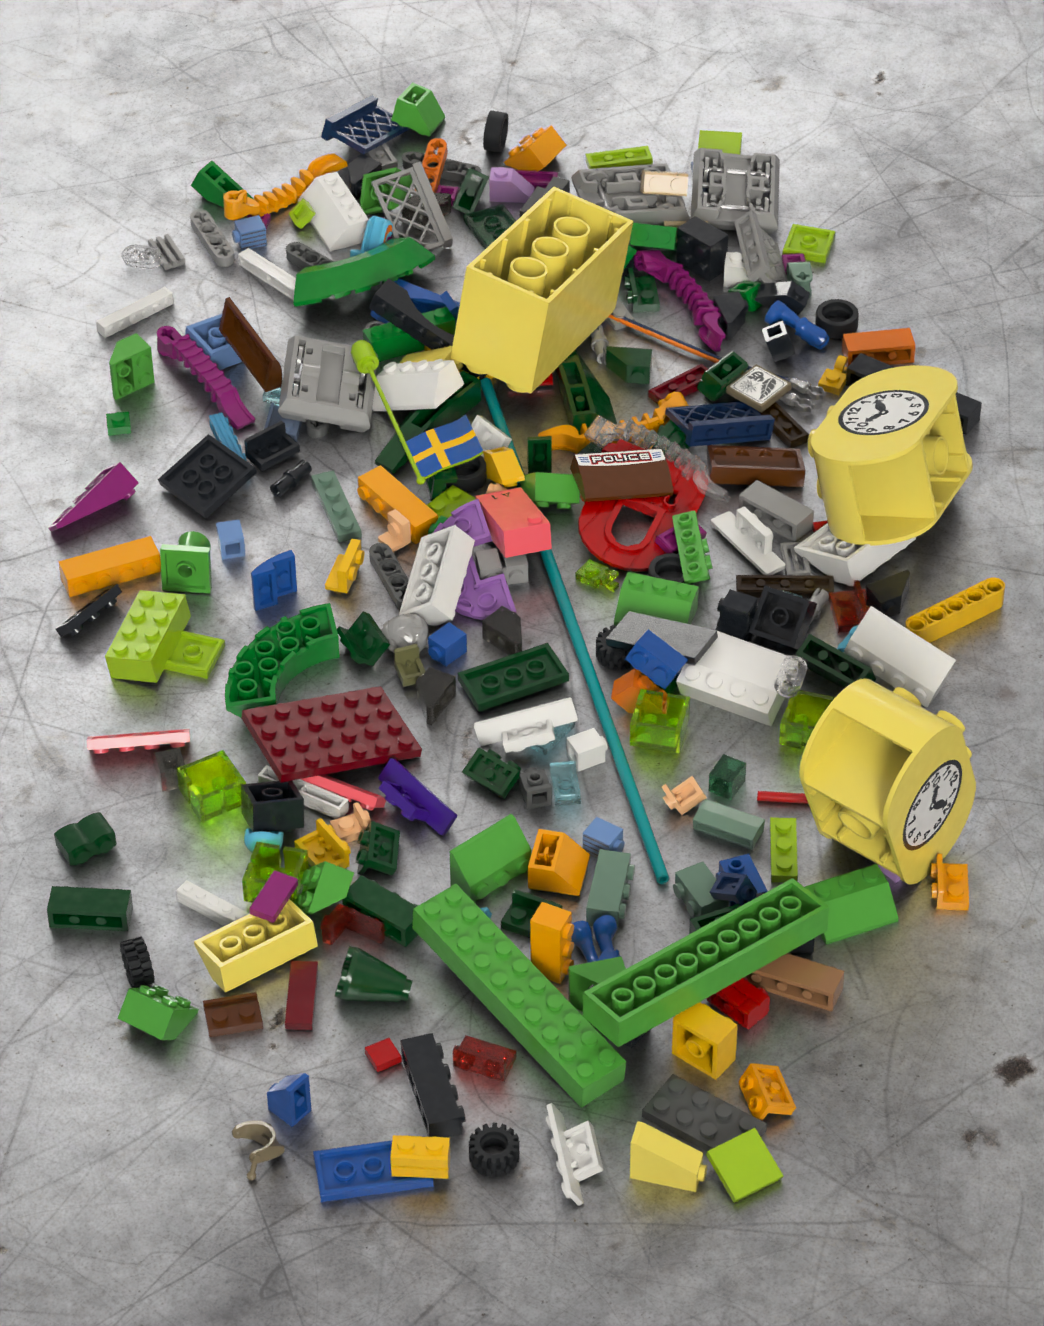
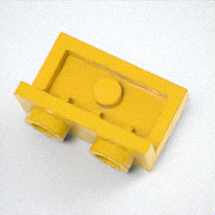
M351 539L345 554L337 556L325 583L326 590L348 594L353 581L356 579L357 571L364 561L361 540Z
M321 818L316 820L315 831L294 841L295 849L311 867L325 861L344 869L350 866L349 854L351 850L345 840H341L336 835L334 828L330 824L327 825Z

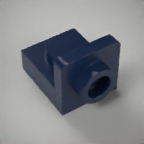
M721 872L709 893L713 899L735 901L736 904L742 906L755 898L757 890L747 875Z

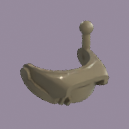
M259 1120L246 1121L236 1125L232 1130L234 1138L254 1140L264 1146L249 1155V1160L252 1164L250 1171L247 1173L248 1180H255L257 1163L277 1158L284 1153V1146L276 1140L275 1130L270 1123Z

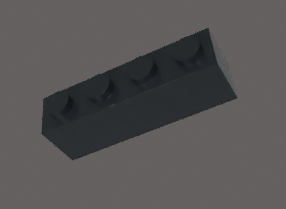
M433 1033L400 1040L402 1061L427 1136L448 1138L461 1135L462 1123L466 1122L463 1106L457 1105L458 1093L455 1084L450 1085L451 1073L447 1063L443 1064L442 1062L444 1053L441 1043H436Z

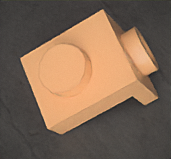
M693 776L672 790L666 784L662 786L666 793L663 797L664 801L671 810L676 808L681 815L707 798Z

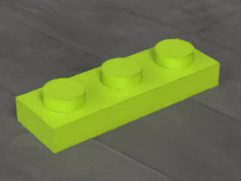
M648 146L587 153L585 154V161L588 169L651 165L653 164V157Z
M770 817L771 882L784 883L792 878L798 881L796 818Z

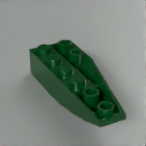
M575 349L555 369L569 425L574 426L578 430L579 435H581L580 428L583 423H586L589 433H593L595 424H599L601 431L606 430L607 424L612 422L614 428L618 427L609 396Z
M461 371L459 373L464 385L435 409L411 410L399 426L405 441L425 431L452 423L470 411L481 401V380ZM396 432L375 459L376 465H381L391 473H394L409 461Z

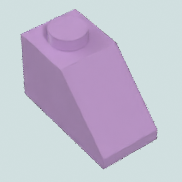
M491 167L489 179L490 201L526 203L534 192L535 187L512 168Z

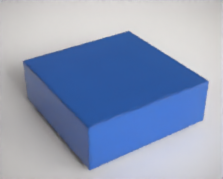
M445 291L440 295V298L457 320L459 307L450 294Z

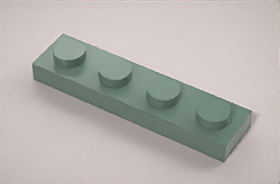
M334 470L311 475V483L338 542L361 538L360 526Z

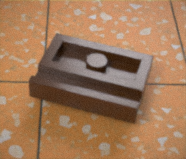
M257 992L203 1001L209 1038L263 1029Z

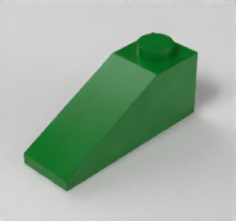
M212 160L197 173L191 184L206 200L223 208V196L226 192L243 190L239 184ZM247 193V197H250L254 200V198Z

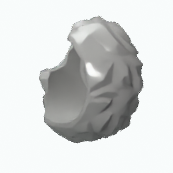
M407 613L393 617L386 621L381 629L390 643L388 648L393 653L396 648L413 644L418 645L420 653L428 643L427 623L417 614Z

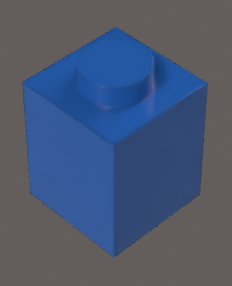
M450 622L428 637L429 655L433 660L448 666L467 652V634Z

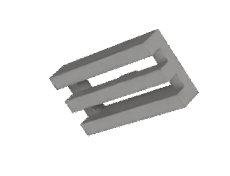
M165 234L164 239L159 236L156 237V241H153V239L148 240V246L164 270L185 264V257L169 234ZM159 246L162 248L166 257L170 260L171 263H168V261L165 259V257L158 248Z
M801 542L780 543L781 556L785 563V574L811 576L807 558L801 557L804 571H800L794 547ZM787 548H790L794 571H791Z

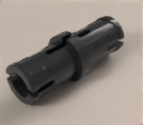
M301 460L291 470H286L282 474L283 476L270 486L272 494L274 496L277 494V497L280 498L290 488H295L300 483L299 481L312 471L309 462L305 463V460Z

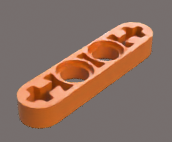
M441 138L429 141L422 163L427 178L434 180L430 183L434 194H436L448 154L447 143ZM436 162L438 166L431 168L428 164ZM414 195L415 204L418 206L421 200Z

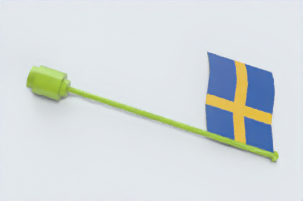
M359 340L352 345L351 356L359 372L364 374L370 373L416 474L417 484L422 485L425 483V479L448 468L469 462L483 454V449L466 415L452 423L425 431L405 441L374 373V370L379 365V360L372 345L365 340Z

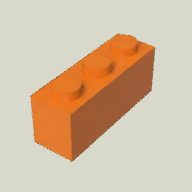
M910 328L843 334L842 354L848 357L846 367L860 353L889 365L914 363L916 344Z

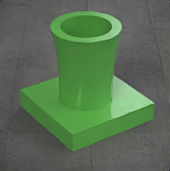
M189 531L179 537L177 545H161L162 590L210 594L212 589L211 545L206 536L199 532Z

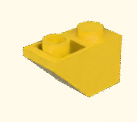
M503 446L483 451L487 479L504 487H514L518 485L517 482L525 480L513 449Z

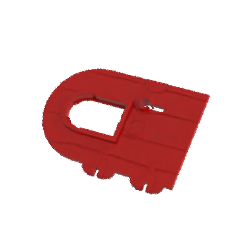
M619 439L617 444L609 443L604 446L602 453L646 449ZM666 458L673 485V494L677 495L672 505L668 504L671 498L670 495L585 502L578 520V532L583 544L596 558L612 567L625 571H648L650 562L654 558L666 554L655 542L656 536L674 527L673 515L696 511L697 514L712 484L709 481V475ZM623 505L654 518L645 538L639 544L621 545L615 541L616 539L611 533L612 525Z

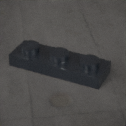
M116 584L101 592L56 628L60 637L69 633L73 636L84 628L82 624L86 620L88 622L93 621L101 615L100 609L103 607L107 609L117 602L116 597L122 593V590Z

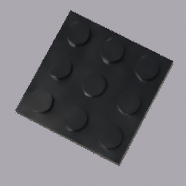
M208 434L167 470L158 481L162 487L204 518H208L250 480L257 471L254 466Z

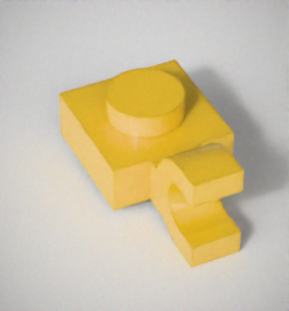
M839 355L834 369L826 368L818 382V386L822 387L825 392L840 395L846 385L845 373L847 372V367H845L848 357Z

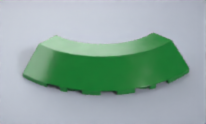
M411 237L389 239L376 248L346 259L305 267L296 274L294 307L322 302L321 299L328 298L331 295L338 299L351 294V290H354L355 294L364 292L380 284L381 281L384 284L388 278L396 281L400 277L412 274L416 266L424 268L436 259L435 255Z
M330 603L299 610L300 614L290 618L286 616L280 618L276 625L271 628L266 626L255 635V639L248 646L245 645L236 656V662L229 669L227 684L225 683V704L228 712L241 718L242 710L278 704L285 687L299 673L320 662L340 658L339 637Z

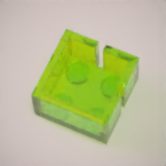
M793 688L780 722L779 744L798 749L806 746L815 725L835 697Z
M640 689L636 708L630 723V746L680 754L690 718V697L668 693L666 714H662L663 692Z
M224 750L177 768L179 790L186 801L191 804V808L201 822L221 815L223 809L228 812L241 807V784H246V781Z
M256 842L250 863H248L242 878L244 901L253 903L275 870L298 878L299 885L290 897V900L295 903L297 895L301 894L304 886L301 884L303 874L306 869H309L308 850L285 846L283 849L285 868L281 867L280 845Z

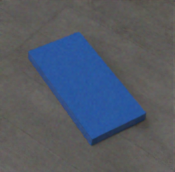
M392 1140L313 1151L321 1202L434 1187L433 1178L391 1176Z

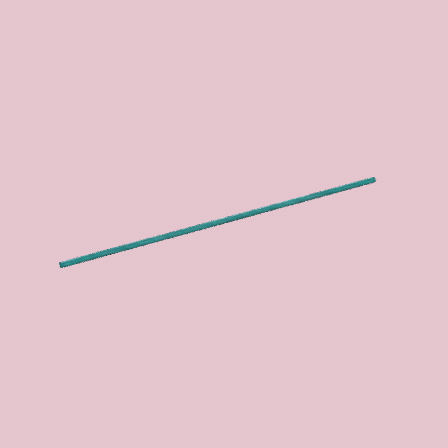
M483 378L481 380V388L493 422L498 429L512 439L491 379ZM511 440L510 444L508 445V448L513 449L515 456L518 460V463L524 474L513 440ZM517 482V488H520V483ZM552 549L540 551L658 884H665L669 881L668 872Z

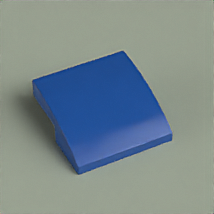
M292 550L280 553L266 560L251 572L255 611L278 605V597L297 592L295 555Z

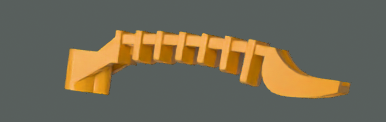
M335 153L318 157L310 163L307 170H299L300 179L292 177L291 185L283 183L281 184L282 189L275 187L272 189L273 193L265 191L263 196L256 194L254 195V200L247 197V191L244 189L226 192L223 196L224 216L229 220H238L249 214L252 217L258 215L262 217L267 213H276L281 208L286 209L288 205L298 203L299 197L316 177L337 172L347 167V161Z
M672 392L665 399L658 401L659 408L654 409L652 418L647 413H643L639 422L636 416H633L630 424L626 425L624 420H620L618 427L614 428L612 422L607 424L606 430L601 431L599 424H595L593 433H589L586 423H583L580 428L581 435H579L578 430L574 426L560 425L538 433V437L551 436L552 451L567 450L575 454H579L582 451L590 453L597 449L602 451L604 446L609 443L617 444L619 439L627 442H640L643 438H652V436L657 435L659 427L666 425L670 420L665 414L666 408L689 405L682 393Z

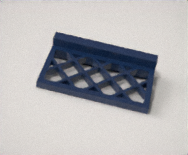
M370 95L327 118L321 138L326 141L336 138L358 152L366 154L408 131L410 128L402 127L392 121L393 114L377 105L379 98Z
M743 402L669 407L665 411V414L686 434L685 443L689 447L771 440L775 421L771 415H761L756 409Z

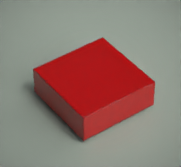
M389 1037L364 1047L365 1055L376 1072L402 1062V1056Z

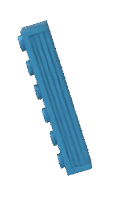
M222 412L209 415V425L215 439L246 460V455L242 453L241 445L237 444V436L233 435V428L229 426L228 418L224 417Z

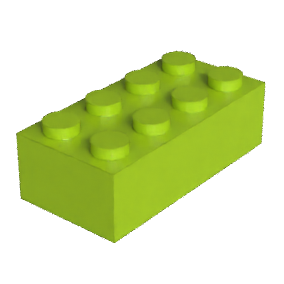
M139 591L105 655L111 678L158 682L167 660H169L178 643L177 640L181 632L184 631L191 617L185 594Z

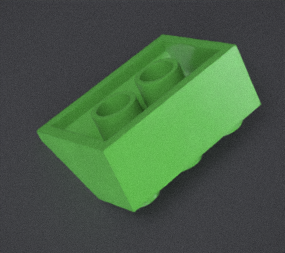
M628 572L621 586L614 625L617 626L629 611L691 624L698 609L699 586Z
M509 814L449 851L451 886L457 884L473 902H476L528 870L531 847L512 814Z
M877 864L805 886L807 890L829 906L827 931L820 935L826 945L898 922L899 918L889 882Z

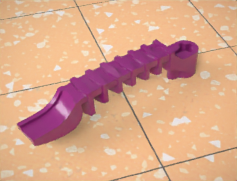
M660 250L637 251L634 256L636 269L654 276L663 283H669V288L676 290V296L682 297V302L688 304V310L692 311L693 324L703 326L698 331L699 337L713 351L720 352L722 340L726 337L718 325V319H720L721 314L718 313V307L713 305V300H709L708 294L702 291L701 285L696 284L695 278L689 276V272L683 269L682 264L666 259Z
M162 326L157 330L158 353L163 356H169L173 360L177 359L179 362L184 361V367L191 368L192 375H198L197 381L199 383L205 382L204 390L211 392V401L217 402L219 412H222L224 417L228 418L229 424L239 430L255 422V417L244 406L236 387H233L231 384V380L224 376V372L217 368V364L210 360L209 355L204 354L203 349L199 348L196 342L190 339L188 334L181 336L172 326Z

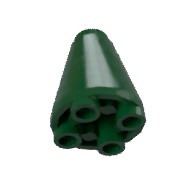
M349 946L334 997L352 1001L400 1002V999L407 1001L413 980L407 979L405 974L361 948Z

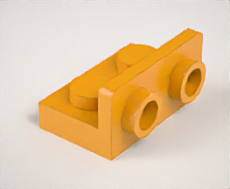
M937 853L936 863H931L930 870L931 879H935V883L931 884V898L936 899V909L968 911V864L943 863L942 854Z
M750 1063L738 1083L752 1116L763 1121L768 1113L792 1115L796 1106L779 1067Z

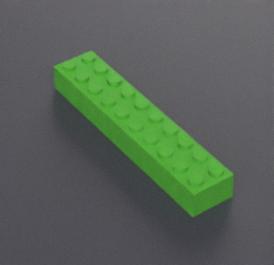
M792 878L584 991L583 1017L617 1047H620L826 932L829 906Z
M457 884L452 885L413 908L412 928L581 1108L624 1081L625 1059Z

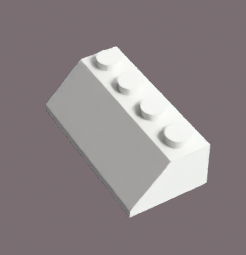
M337 172L316 177L299 197L298 203L302 198L310 203L316 213L310 223L329 252L361 244L369 219Z
M443 359L428 362L427 360L413 363L406 361L397 364L396 362H391L383 367L384 370L376 376L392 411L435 409L464 385L454 360L443 361ZM375 387L372 409L373 411H386Z
M456 525L421 537L399 615L407 613L417 614L426 621L427 625L432 626L452 621L455 616L458 599L461 595L462 584L467 574L466 570L472 556L475 540Z
M872 606L865 614L844 650L845 654L871 667L874 675L883 679L894 688L901 687L911 692L926 708L941 690L956 662L954 658Z

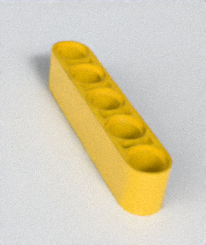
M996 577L987 578L910 616L906 620L905 628L929 643L940 639L1000 609L1004 601L1005 583Z

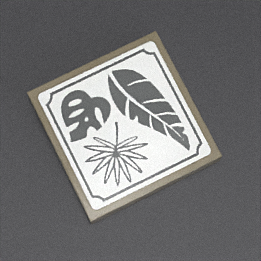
M756 364L728 385L726 393L762 413L791 390L792 383Z

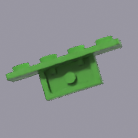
M696 511L673 515L672 519L685 584L710 580L709 569H713L710 554H705L710 552L707 538L702 539Z

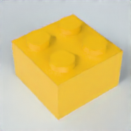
M699 1002L674 1016L672 1054L717 1080L736 1060L738 1024L734 1023L729 1017H724L712 1010L707 1004Z

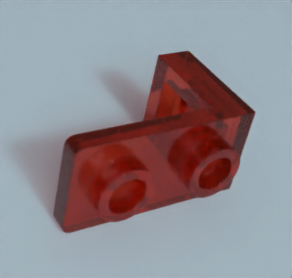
M340 903L329 915L323 918L320 926L323 942L331 946L346 928L380 944L385 940L384 924Z

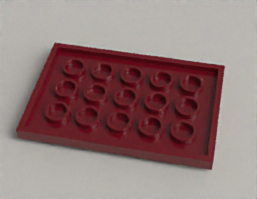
M381 686L242 710L241 719L280 783L388 763L391 758L400 761L421 757V746Z

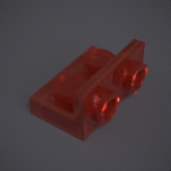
M855 580L853 590L829 592V602L837 632H849L854 626L860 624L870 608V605L866 606V590L861 588L859 580Z
M465 1035L460 1046L455 1045L453 1048V1066L503 1082L517 1058L516 1050Z

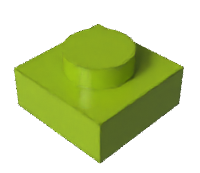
M304 198L289 212L294 224L300 229L309 223L316 214L310 203Z

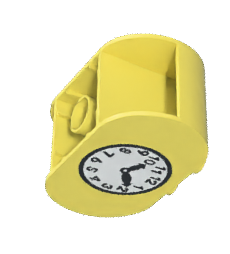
M911 365L889 368L870 374L852 384L836 405L829 407L826 418L819 427L810 432L808 451L810 456L814 458L818 475L817 493L819 498L823 499L830 532L836 538L851 544H870V546L902 542L928 531L943 514L973 469L971 456L966 452L955 395L958 390V383L952 373L932 366Z
M860 679L848 685L834 698L818 720L807 741L800 763V781L819 833L828 839L836 840L898 875L907 884H916L930 874L931 863H936L937 853L942 854V859H944L957 841L968 819L975 797L976 781L970 762L972 753L965 744L963 736L965 727L963 723L947 711L940 710L935 715L922 708L920 701L911 692L901 687H896L892 692L869 679Z

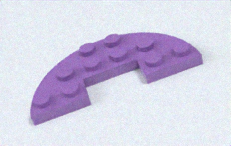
M479 499L468 502L451 512L452 516L443 524L440 522L434 532L456 525L475 540L473 547L492 541ZM471 556L455 612L470 618L488 621L518 617L504 573L480 580L473 557Z

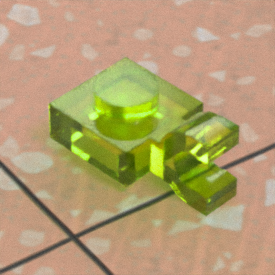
M590 559L575 572L577 581L593 588L600 584L614 592L619 587V583L614 581L619 576L617 571L609 570V567Z

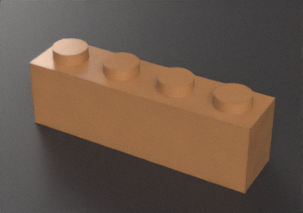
M787 953L745 977L756 988L761 987L767 992L832 1012L843 990L845 971Z

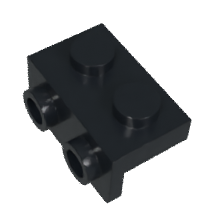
M279 421L244 440L246 458L261 471L300 452V445L286 434L283 421Z

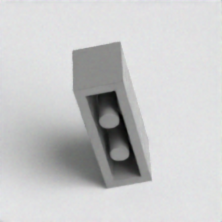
M758 480L739 494V508L745 506L766 527L792 542H798L812 529L814 510Z

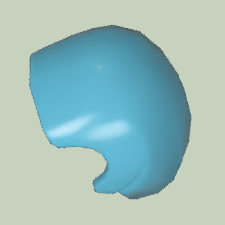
M248 828L245 830L244 843L256 855H272L281 849L284 833L281 831L252 832Z

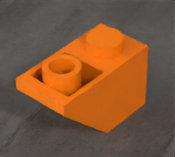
M634 668L614 681L611 699L628 713L665 716L668 713L670 696L654 684L646 675Z

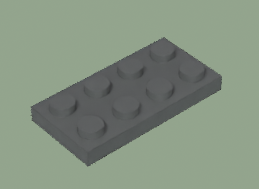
M674 1074L669 1077L642 1109L643 1118L706 1152L753 1128H756L760 1137H762L767 1129V1123Z

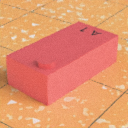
M521 487L475 496V499H479L492 541L505 558L552 549L550 522Z

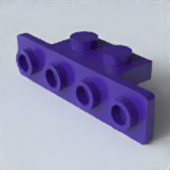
M391 758L378 777L382 782L378 789L386 795L385 800L394 806H398L402 810L400 813L405 818L414 821V819L425 821L437 833L445 836L456 820L457 814L396 759Z

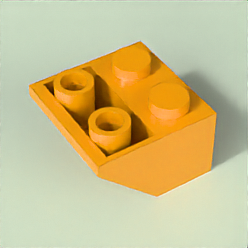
M552 125L545 129L540 127L532 134V137L527 135L520 140L519 143L521 145H517L508 152L509 157L504 163L506 166L517 170L539 171L545 168L567 145Z
M538 829L528 865V888L580 896L590 854L563 832Z

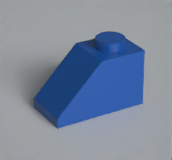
M306 1073L285 1076L278 1083H274L267 1092L268 1110L291 1127L312 1111L309 1075Z

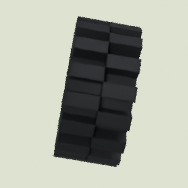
M615 625L610 626V630L607 627L604 628L603 633L599 632L598 637H596V657L598 662H602L604 667L609 665V669L612 670L614 666L618 667V670H622V666H625L626 669L630 668V663L625 660L630 651L614 649L606 644V638L615 628Z
M142 936L120 942L121 957L131 987L139 988L141 985L146 986L155 983L149 951H147V946Z
M492 1123L490 1128L488 1124H484L483 1130L479 1127L475 1129V1134H471L469 1141V1161L472 1162L474 1169L478 1167V1173L483 1174L486 1171V1176L491 1177L492 1172H494L496 1177H500L501 1171L508 1174L510 1173V1168L514 1170L517 1167L516 1162L519 1163L520 1142L518 1135L514 1134V1130L511 1127L507 1130V1125L502 1124L499 1128L497 1123ZM494 1145L505 1149L498 1154H489L484 1151L486 1147Z

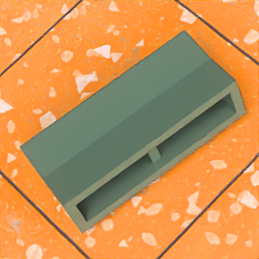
M708 799L704 800L693 818V829L752 850L764 832L765 819Z

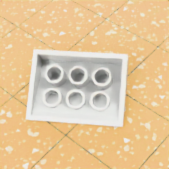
M827 523L795 546L794 550L801 557L807 558L809 563L824 574L833 576L835 582L854 586L868 574L873 573L883 563L889 561L899 551L905 549L916 537L886 545H856L836 538L830 532Z
M717 631L718 638L697 664L691 665L686 663L676 680L680 694L772 726L802 663L801 660Z

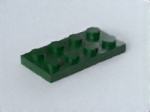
M548 643L457 673L459 683L478 712L569 681L568 671Z

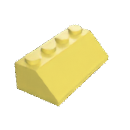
M290 899L274 923L248 914L194 941V945L212 980L225 993L318 946L313 921Z

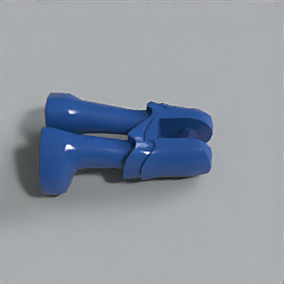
M779 300L770 307L765 316L764 322L768 326L783 321L786 325L796 330L795 335L817 349H824L829 344V336L824 329L811 323L806 317L800 318Z
M604 915L595 920L593 924V935L602 952L599 958L593 944L589 923L586 921L573 923L572 942L580 948L587 963L620 957L619 950H614L612 938L617 931V922L613 916Z

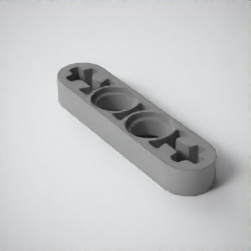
M205 210L193 211L190 214L191 227L214 262L220 267L231 266L235 261L234 250L211 215Z

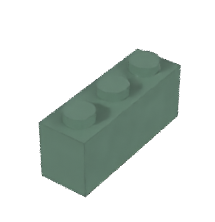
M599 850L586 907V922L590 926H593L595 920L599 917L610 915L615 918L618 930L620 919H625L627 904L624 903V899L629 900L631 884H628V880H633L635 865L631 864V853Z

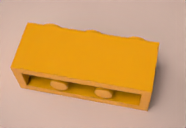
M541 902L530 920L531 962L548 980L561 984L565 975H569V966L574 965V960H572L574 942H572L574 931L572 912Z

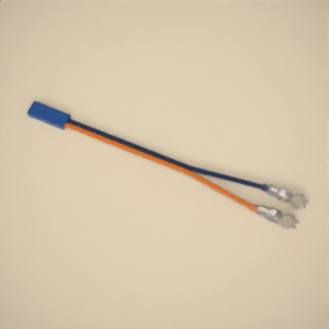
M613 312L608 316L621 322L623 325L711 362L717 363L723 358L629 318H616L613 316ZM777 375L792 383L791 388L795 389L798 393L803 395L810 394V397L814 400L821 399L823 401V397H826L827 392H824L820 386L812 387L806 380ZM818 391V392H821L822 394L816 395V394H813V393H811V392ZM788 392L779 399L790 407H798V410L801 412L811 413V409H815V404H812L811 400L800 399L793 392ZM799 404H808L811 407H802Z

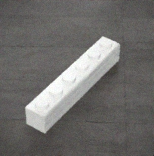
M249 248L238 254L241 267L294 300L295 277Z
M163 287L97 320V332L104 338H107L174 304L173 293L166 287Z
M268 765L258 774V783L279 781L273 769ZM301 779L292 780L304 798V806L335 819L344 817L349 811L348 799Z
M187 880L176 891L178 902L223 926L249 914Z

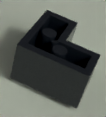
M730 589L725 598L722 597L718 603L717 611L720 612V617L715 630L751 642L755 634L749 633V629L757 609V598Z

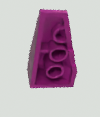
M121 462L104 468L85 487L86 491L73 500L75 506H69L48 529L50 531L57 530L123 498L124 500L129 499L136 492L134 487L139 482Z

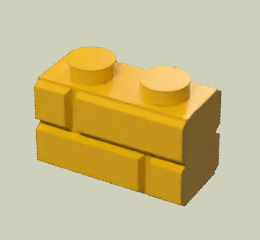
M393 1135L391 1176L449 1178L450 1138Z

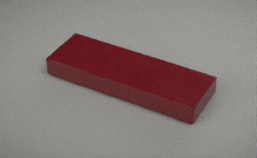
M701 363L648 390V397L656 404L672 392H680L686 397L698 391L697 386L708 368Z
M291 961L285 1029H313L318 961Z

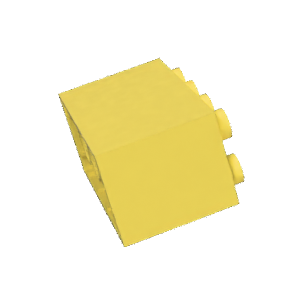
M556 187L550 189L466 267L450 358L466 364L468 370L473 373L488 374L506 382L508 388L515 392H528L531 394L615 310L634 221Z

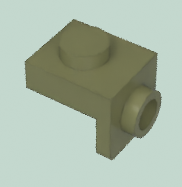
M413 644L394 649V667L403 687L426 682L427 673L419 658L418 645Z

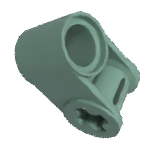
M810 261L787 263V280L802 286L810 292L809 298L812 295L810 282L813 280Z

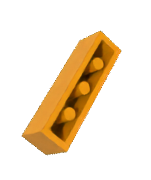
M380 465L358 477L357 492L359 497L368 502L387 521L389 512L394 509L400 512L410 521L411 541L415 545L420 543L421 537L428 535V530L433 523H436L438 515Z
M151 536L58 561L60 578L69 598L161 572L160 553Z

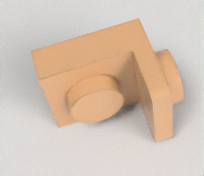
M396 509L388 513V531L378 536V542L387 544L395 552L411 543L410 521Z
M359 802L353 804V814L330 821V825L334 828L336 835L347 843L358 840L361 830H366L371 822L368 811L363 810Z

